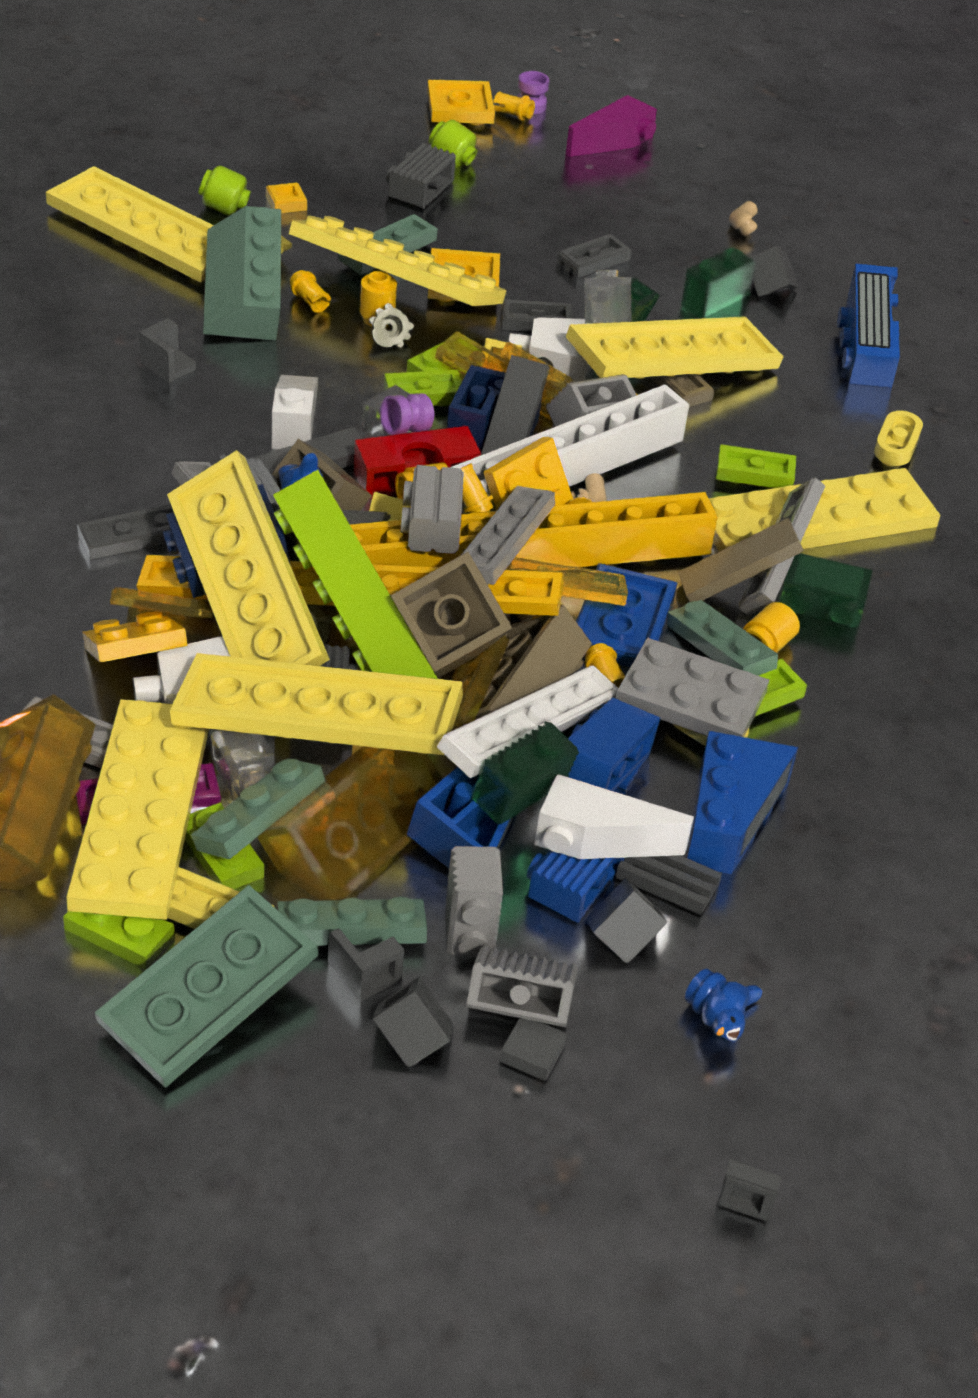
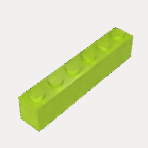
M317 469L273 494L280 507L279 510L274 512V515L286 535L294 532L299 544L294 546L293 549L305 570L312 566L314 567L319 579L312 583L324 604L326 605L333 601L339 614L332 617L344 640L353 637L359 650L352 654L360 669L368 672L438 679L319 470Z

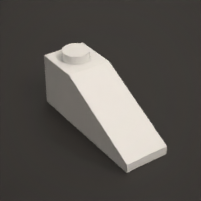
M280 376L275 388L272 408V449L279 450L292 446L298 438L304 442L312 439L318 377Z
M557 774L539 812L535 845L577 859L685 855L694 816Z

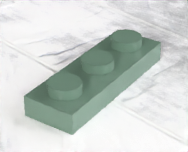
M412 214L373 232V239L381 242L384 239L404 244L403 250L410 253L436 241L438 228ZM338 253V260L360 275L376 269Z
M692 601L683 607L667 612V626L714 661L757 676L777 669L778 654L704 601Z
M289 758L277 763L269 774L255 785L245 788L236 800L223 810L212 814L203 826L191 834L197 851L231 859L326 782L321 766Z
M395 897L382 900L346 898L343 900L312 901L309 899L278 901V911L317 946L329 945V932L338 928L353 945L379 944L391 937H394L399 944L427 943V921L423 899Z

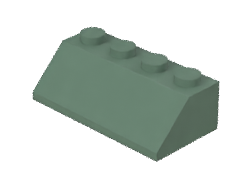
M245 206L207 229L203 334L276 341L281 297V209Z

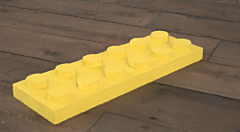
M95 166L46 191V203L189 276L193 280H197L200 283L205 281L207 229L214 225Z
M307 216L306 220H292L289 234L471 306L503 304L507 290L495 286L496 280L488 276L476 274L475 278L464 274L465 268L449 262H445L444 266L433 262L435 258L433 255L415 250L413 254L403 250L404 244L390 239H384L383 242L373 239V232L354 227L353 231L344 228L345 222L334 217L324 216V219Z
M746 317L570 324L566 334V338L574 346L578 354L585 359L600 378L621 374L627 375L628 378L643 379L651 376L673 377L683 374L703 375L716 372L761 371L765 369H779L783 359V355Z
M236 450L168 493L167 496L230 657L321 666L329 661L327 651L246 458Z
M906 468L822 480L821 482L825 485V488L801 540V545L803 549L935 528L938 526L941 515ZM802 484L709 498L718 516L713 543L720 552L775 525L789 493Z
M197 653L169 711L172 725L444 755L437 748V745L443 735L451 732L463 697V683L461 681Z
M120 699L67 893V911L167 920L209 732L208 728L172 725L169 711L172 704Z

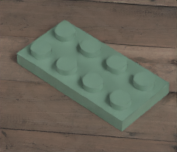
M248 885L94 1013L97 1022L166 1088L318 957V947Z

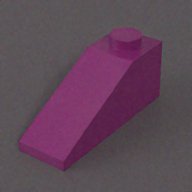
M626 95L570 125L565 155L574 157L635 148L653 137L656 131L657 109Z

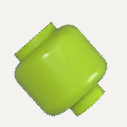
M453 119L447 122H439L429 136L428 142L432 148L436 146L438 150L442 148L444 152L447 150L450 154L454 152L456 155L455 168L462 164L470 165L478 152L475 148L476 135Z
M219 165L213 171L207 169L200 184L198 194L202 196L204 206L230 216L238 208L242 209L247 205L251 191L246 189L247 179L244 175Z

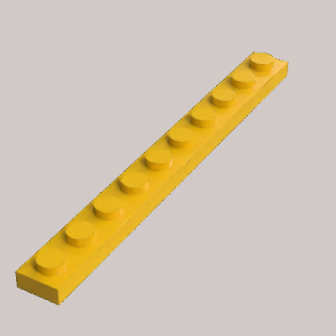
M146 555L136 585L140 597L208 600L207 595L193 598L188 582L179 584L172 559L179 558L178 556ZM290 561L291 568L306 604L325 605L312 583L319 579L314 567L312 566L305 570L300 561ZM372 564L390 596L440 568ZM505 570L494 585L487 584L503 613L559 616L564 585L563 572ZM331 601L330 603L326 604V605H330V606H335L334 603H333V601Z

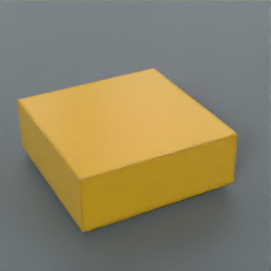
M299 183L266 186V198L272 209H281V213L307 211V199Z

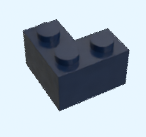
M470 365L449 406L447 428L468 426L482 453L506 373ZM542 396L533 422L530 436H532L533 431L540 418Z

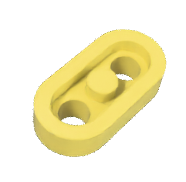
M893 411L889 413L877 437L874 449L875 456L883 464L890 467L907 464L911 460L923 427L922 420L917 415L907 411Z

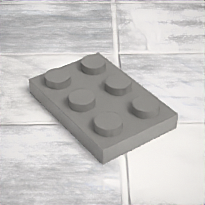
M647 638L619 686L616 699L661 717V720L707 736L709 731L745 737L767 692L769 679Z

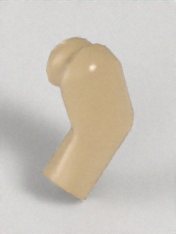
M747 201L734 210L729 217L732 228L734 230L739 229L742 236L747 237L757 229V223L752 219L757 214L756 205L751 201Z
M597 473L588 475L585 478V489H579L580 494L577 497L584 496L591 499L592 502L607 501L603 477ZM571 492L573 499L576 498L575 493Z

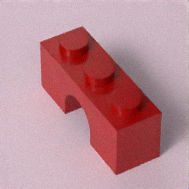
M468 426L356 439L354 473L358 483L372 495L370 499L373 498L374 492L388 496H397L395 479L397 474L404 472L406 468L435 463H445L448 467H452L481 456V452Z

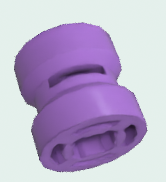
M525 71L521 73L518 79L520 93L517 97L529 96L530 100L535 102L534 114L543 113L547 106L545 93L549 88V77L538 71Z
M423 393L410 394L406 398L402 395H389L384 398L380 407L381 424L384 430L391 435L404 434L408 430L410 432L428 431L434 421L433 404L430 398Z

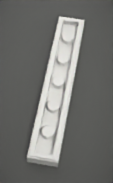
M591 665L443 735L437 748L469 778H472L588 719L595 708L601 709L612 697L616 699L618 687Z

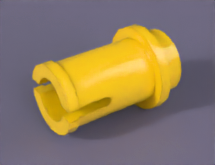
M497 92L493 103H499V106L494 105L495 112L517 116L520 121L531 119L534 114L535 102L530 100V97L527 95L517 97Z
M299 270L292 275L290 279L292 293L297 297H301L313 312H322L329 306L330 303L328 301L331 300V297L319 286L312 272Z
M472 463L462 467L461 470L464 472L462 500L466 506L463 509L464 513L489 511L494 507L490 501L493 499L492 494L487 495L473 469Z
M598 643L588 649L584 661L586 668L591 665L594 666L618 688L625 678L623 671L616 661L617 653L613 647L607 646L604 643Z

